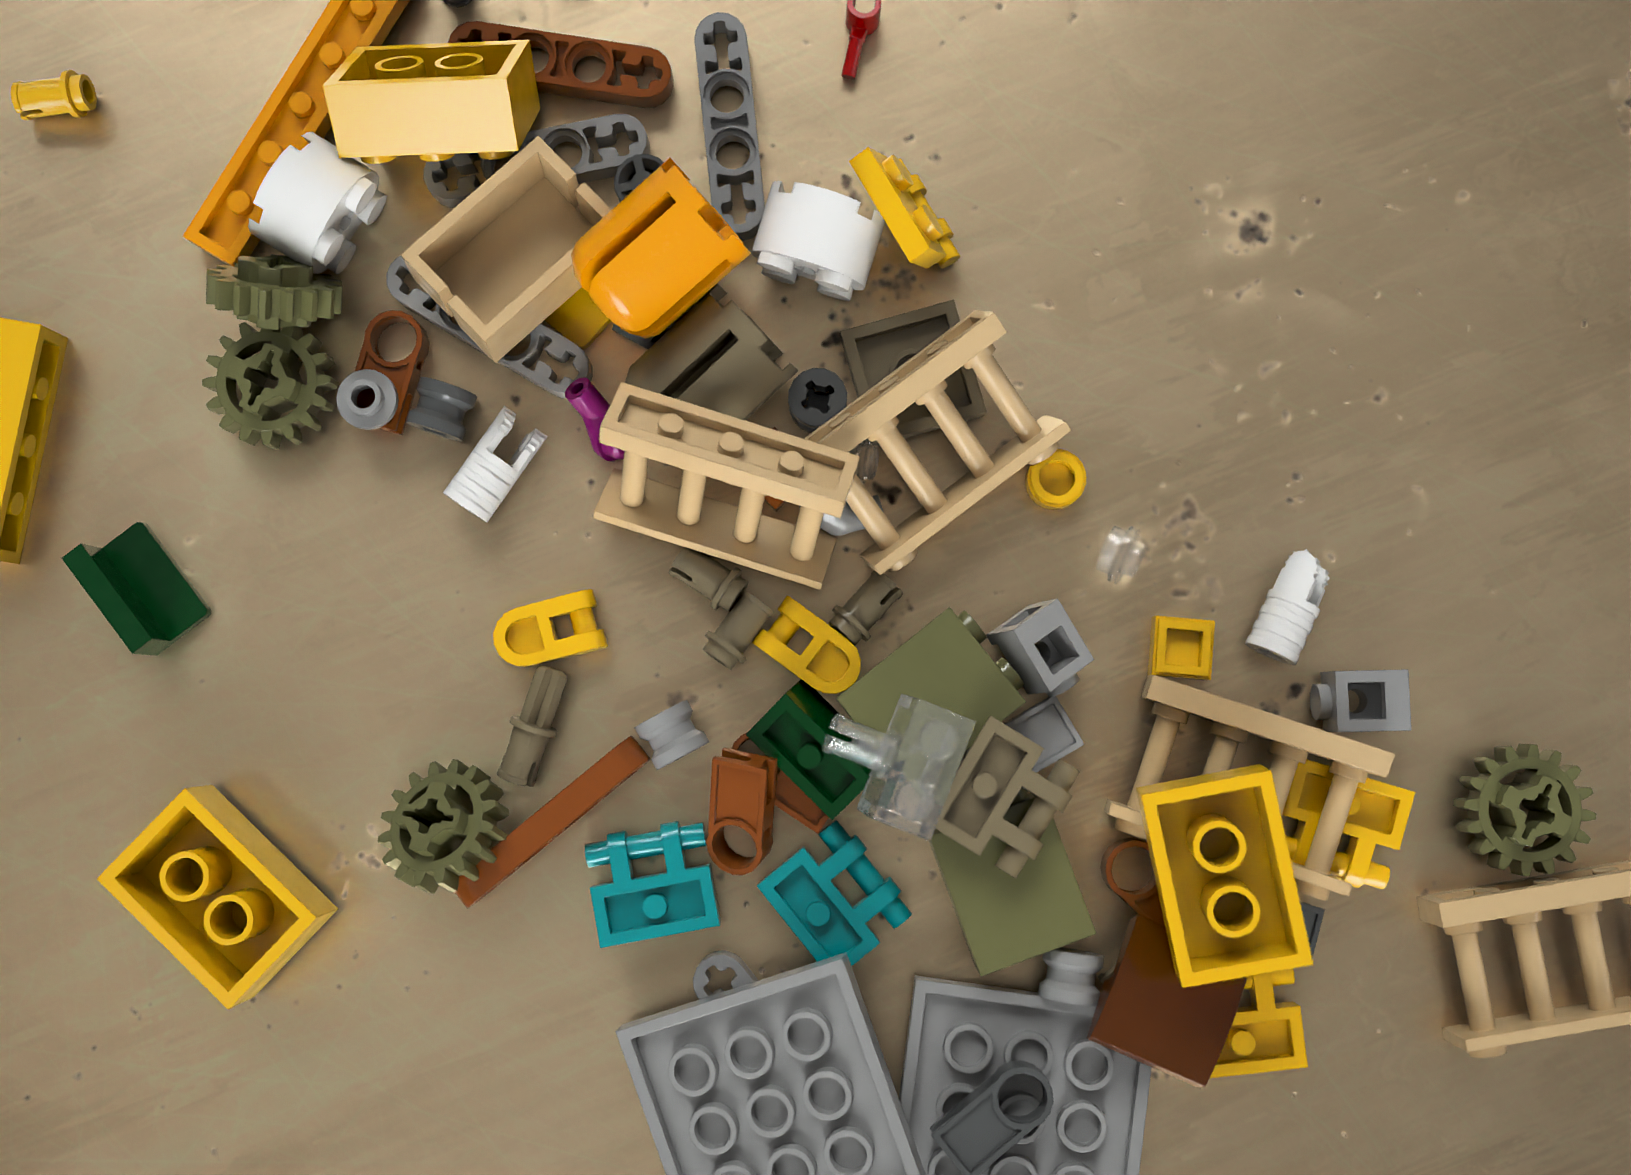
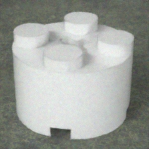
M307 132L302 137L309 144L301 151L289 145L266 174L253 202L263 209L260 223L258 224L249 218L248 228L251 234L287 257L313 266V273L319 274L330 269L334 273L339 274L347 267L355 253L356 245L350 241L362 222L371 225L378 218L385 206L387 195L378 190L379 176L375 171L353 157L339 158L336 146L314 132Z
M774 181L768 195L751 254L758 259L757 264L763 267L761 273L769 278L795 284L796 277L799 275L815 280L819 284L818 292L836 299L850 301L853 290L865 289L885 220L877 210H874L871 220L857 214L861 202L843 194L799 182H794L791 193H785L782 181Z

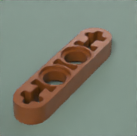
M468 21L459 25L451 33L448 43L530 40L531 48L538 47L549 54L546 67L542 71L535 73L537 90L542 93L640 108H654L663 104L670 97L674 87L673 74L667 57L659 50L651 47L481 21ZM587 56L598 57L606 63L603 76L594 82H583L574 76L576 64ZM617 61H622L624 73L627 74H620V86H615L617 81ZM645 67H653L656 78L660 80H651L648 89H641L637 78L634 76H642Z
M633 736L622 741L508 834L506 840L500 841L490 850L497 859L494 863L481 860L476 865L479 872L478 880L474 882L464 875L459 876V885L455 894L469 909L630 778L651 758Z

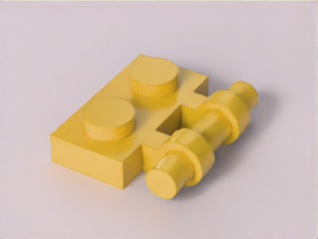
M867 147L849 161L910 263L927 269L938 263L940 268L943 269L952 265L960 258L958 251L950 240L953 236L951 228L944 218L938 219L924 197L927 192L926 187L918 174H910L902 159H898L893 154L890 157H886Z
M1306 759L1305 764L1298 763L1282 812L1283 816L1299 820L1295 834L1292 837L1285 836L1291 861L1303 866L1305 865L1334 776L1333 773L1328 772L1330 766ZM1367 778L1365 784L1358 782L1342 834L1350 836L1349 844L1344 853L1336 851L1329 874L1342 878L1353 884L1352 887L1360 888L1365 884L1378 889H1384L1389 881L1390 868L1371 861L1375 845L1378 844L1400 850L1415 792L1371 778Z
M1293 968L1247 976L1244 989H1248L1250 992L1251 1006L1238 1007L1224 1047L1210 1078L1308 1068L1300 1005L1293 1001L1275 1003L1273 986L1294 984L1295 975Z

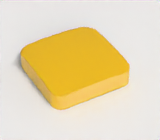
M582 287L545 319L563 337L578 345L582 350L588 348L611 322L591 300L590 293Z

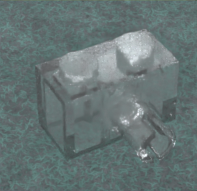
M901 694L886 734L837 713L828 728L847 735L852 740L851 742H846L826 734L822 750L825 753H832L872 769L856 808L871 819L931 841L977 721L920 698Z

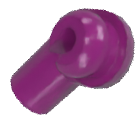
M588 378L576 379L567 387L565 397L583 418L593 451L606 461L623 460L624 450L599 443L600 426L610 404Z

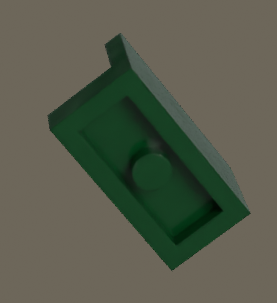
M136 522L103 548L81 543L62 557V560L132 654L159 655L211 614L210 607L146 523Z
M803 680L797 682L746 734L766 756L778 759L777 766L831 820L874 780L886 763L879 752L834 707Z

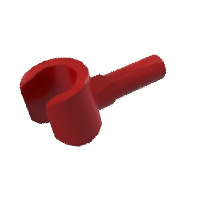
M847 0L845 23L850 33L841 74L845 79L854 80L856 77L866 36L876 31L879 25L881 0H875L874 9L868 13H861L855 9L856 0Z

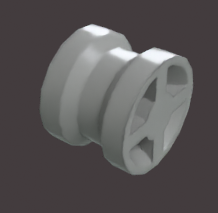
M687 700L662 711L635 727L639 738L647 740L654 751L651 760L656 770L709 743L704 731L697 730L690 719L693 710Z
M1064 947L1043 954L1042 959L1047 964L1046 978L1039 983V997L1069 1004L1097 1006L1100 992L1095 986L1096 973L1103 968L1104 955Z

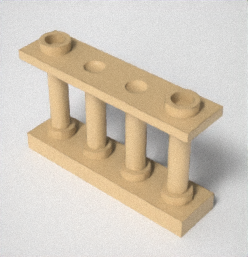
M974 310L804 438L847 453L866 438L870 442L877 441L923 506L894 528L857 474H855L846 502L876 542L862 552L860 556L879 575H882L887 570L895 572L908 565L917 556V547L1028 463L1029 465H1035L1050 457L1059 447L1057 441L1071 431L1066 421L1055 417L1043 415L1036 421L992 355L996 349L992 343L1007 333L994 312ZM962 366L965 369L972 368L1017 435L990 456H988L944 391L948 386L945 379ZM914 402L917 405L925 404L970 470L943 492H941L896 427L899 424L897 415Z
M621 382L600 426L599 443L624 450L623 470L613 468L596 505L593 518L821 590L837 541L836 537L819 532L823 515L825 513L841 518L860 456ZM648 459L683 469L681 487L677 488L646 478ZM707 477L742 487L738 507L705 497L704 491ZM765 495L799 505L800 510L796 525L761 514Z
M1148 675L1141 698L1155 702L1151 713L1157 716L1128 805L1107 799L1104 811L1108 815L1117 817L1114 828L1146 839L1136 788L1161 783L1180 723L1187 724L1189 715L1192 714L1213 721L1210 733L1215 734L1202 775L1230 770L1239 743H1246L1248 734L1272 741L1269 752L1273 753L1274 757L1270 770L1281 815L1298 763L1305 764L1308 753L1331 760L1328 772L1333 773L1334 776L1305 865L1303 866L1292 861L1291 863L1298 892L1325 901L1328 899L1330 890L1349 896L1353 884L1331 875L1329 872L1358 782L1365 784L1368 773L1388 778L1395 754L1156 675Z
M1631 860L1417 896L1421 921L1444 928L1445 934L1452 935L1469 1023L1443 1027L1444 1040L1468 1052V1055L1471 1057L1491 1058L1506 1054L1507 1045L1630 1025L1631 995L1618 998L1613 996L1597 912L1603 910L1601 901L1622 898L1623 904H1630L1631 909ZM1562 908L1564 914L1571 916L1588 1003L1554 1008L1537 922L1543 920L1542 911ZM1503 918L1504 924L1511 925L1528 1013L1494 1019L1477 932L1483 930V921Z

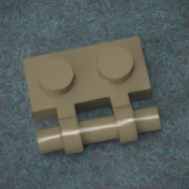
M990 716L925 823L978 856L982 854L992 835L1000 839L1007 846L995 866L1016 879L1028 858L1035 861L1044 845L1039 840L1056 811L1064 812L1073 797L1068 791L1080 771L1058 759L1047 779L1042 777L1032 769L1045 748ZM1023 788L1034 795L1035 799L1019 826L1016 827L1003 819L1019 790Z

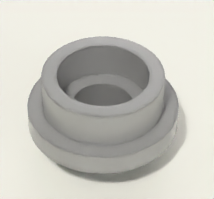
M371 369L358 370L348 375L339 386L336 397L337 407L341 416L349 424L363 430H373L386 425L395 415L399 402L398 392L393 382L384 374ZM365 389H373L375 400L372 405L367 408H359L357 404L359 393Z

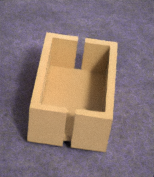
M537 136L405 250L401 257L414 280L450 317L454 315L459 327L496 364L581 288V285L574 276L571 258L572 250L577 240L610 212L611 209L585 182L579 186L576 173Z

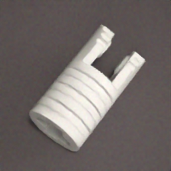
M506 406L501 409L443 492L486 523L548 437L535 428L522 439L518 449L508 463L494 455V450L510 432L516 419V413Z
M1307 549L1304 551H1293V554L1288 556L1289 559L1285 561L1286 565L1281 569L1273 589H1269L1266 601L1261 606L1259 616L1252 626L1253 630L1245 642L1246 646L1252 650L1289 665H1296L1299 660V654L1306 644L1308 634L1311 633L1314 620L1317 619L1320 613L1318 606L1325 593L1324 588L1328 585L1327 581L1330 579L1328 576L1329 572L1321 567L1320 561L1314 558Z

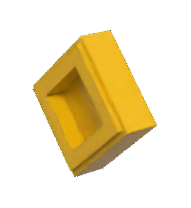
M1152 616L1148 675L1211 680L1215 621Z

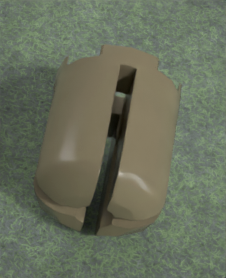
M716 284L630 366L625 383L746 421L777 390L798 372V369L791 363L783 370L778 366L775 360L783 354L782 351L732 300L725 306L719 302L727 292L719 284Z

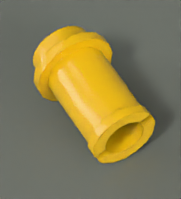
M73 70L61 72L58 78L29 82L18 81L14 82L11 86V99L14 109L17 113H21L20 118L26 121L38 117L70 113L75 118H83L89 110H94L97 105L95 88L90 78L85 74L78 75Z

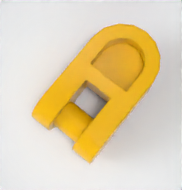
M586 589L520 606L504 613L497 621L493 632L494 646L499 656L507 663L519 667H531L608 647L604 629L597 630L592 610L597 607L594 590ZM569 615L574 635L558 639L553 618Z
M788 595L778 606L777 610L781 614L769 630L766 631L762 628L752 641L755 646L813 689L824 694H837L847 690L856 682L861 670V658L857 648L850 640ZM799 628H802L814 637L801 655H798L786 646Z

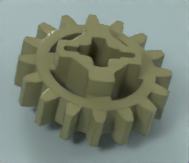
M274 254L262 257L240 256L238 257V263H235L234 267L216 265V269H207L206 303L215 305L217 310H234V315L237 316V319L253 322L258 328L273 330L294 326L307 328L311 326V322L317 321V317L333 319L334 314H341L342 281L332 279V275L314 274L313 266L297 262L287 256Z
M246 322L239 324L242 338L235 342L223 335L219 340L226 350L224 356L208 355L206 361L218 369L216 376L202 379V386L217 392L218 395L206 403L208 410L216 414H225L219 426L232 434L240 431L239 440L253 446L261 438L263 445L272 449H279L282 435L297 445L303 443L300 430L306 425L318 432L323 428L320 421L315 417L319 409L334 411L335 405L324 398L325 391L339 388L337 380L324 374V371L330 369L335 364L333 358L325 352L317 353L322 342L310 333L302 337L303 329L298 326L283 327L282 330L261 328V332H257L255 328ZM302 364H304L306 370L307 385L303 383L299 374ZM267 379L278 380L275 389L270 387L264 388ZM236 382L242 394L240 403L236 393ZM294 409L292 412H290V413L287 414L286 416L280 418V417H281V414H283V413H285V412H287V411H290V410Z
M1519 743L1516 751L1512 746L1494 747L1496 761L1489 757L1478 756L1473 760L1476 769L1480 773L1477 777L1461 775L1459 782L1470 790L1468 798L1454 799L1453 806L1466 809L1468 818L1461 820L1456 824L1458 831L1474 833L1476 835L1470 842L1468 849L1472 853L1481 855L1489 853L1488 866L1500 870H1505L1509 866L1511 873L1528 877L1533 868L1536 872L1552 874L1555 873L1553 858L1568 863H1573L1576 860L1574 852L1569 847L1573 841L1589 844L1591 838L1579 828L1581 821L1595 820L1596 813L1582 809L1581 800L1587 799L1594 793L1590 787L1574 785L1573 781L1578 777L1581 769L1577 765L1559 766L1561 752L1557 750H1543L1539 754L1536 744ZM1525 769L1524 773H1516L1511 783L1502 784L1499 782L1509 773ZM1520 803L1524 808L1529 810L1528 815L1523 810L1519 809ZM1549 836L1542 843L1532 847L1537 837Z
M453 759L447 769L435 761L430 763L428 777L422 778L415 772L409 775L412 788L407 793L394 790L391 795L399 804L395 811L382 812L381 819L391 824V828L389 831L378 836V843L390 849L382 860L384 864L396 870V878L412 887L417 886L429 894H435L439 885L450 892H455L458 889L459 876L464 875L475 882L479 879L476 865L481 860L489 863L495 862L497 857L489 848L493 841L506 840L507 833L496 826L498 821L509 816V809L497 802L504 792L490 781V776L474 765L470 768L457 759Z

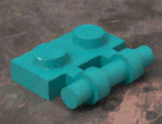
M835 820L818 834L832 852L829 857L818 864L806 847L803 846L757 884V887L817 962L847 953L850 964L853 966L880 943L879 938L866 922L880 912L892 928L895 929L904 923L912 913L898 897L901 889L891 877L884 879L865 856L864 852L867 850V847L857 835L850 837L840 823ZM844 869L847 870L866 894L854 906L850 904L832 881Z
M679 821L661 824L659 831L628 836L626 831L607 834V840L585 844V857L588 868L610 864L613 882L590 887L600 948L720 926L721 918L711 863L687 868L685 850L707 846L703 822L680 826ZM664 854L667 872L634 878L632 860Z

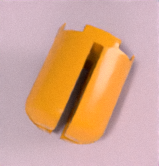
M670 157L578 239L571 253L575 278L581 287L590 293L591 300L603 314L625 332L645 339L663 332L751 254L724 218L711 206L698 189L690 184V179Z

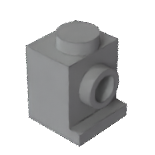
M1058 598L1029 604L986 635L991 645L997 644L1008 663L1021 677L1025 684L1023 688L1028 695L1047 693L1048 697H1054L1062 694L1078 683L1080 679L1076 673L1094 660Z
M1408 669L1320 672L1321 684H1313L1311 687V713L1315 720H1323L1324 731H1411ZM1349 690L1354 691L1359 697V706L1353 712L1349 711Z

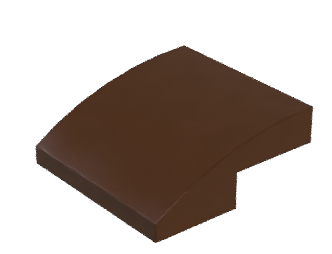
M1137 914L1128 922L1113 975L1103 983L1087 1039L1195 1087L1204 1088L1215 1068L1231 1029L1247 977L1182 988L1174 970L1165 926Z

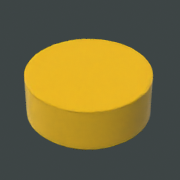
M1057 449L1050 457L1038 464L1029 465L1025 475V486L1030 498L1037 505L1050 510H1059L1070 506L1081 496L1086 485V471L1082 462L1073 453L1063 449Z

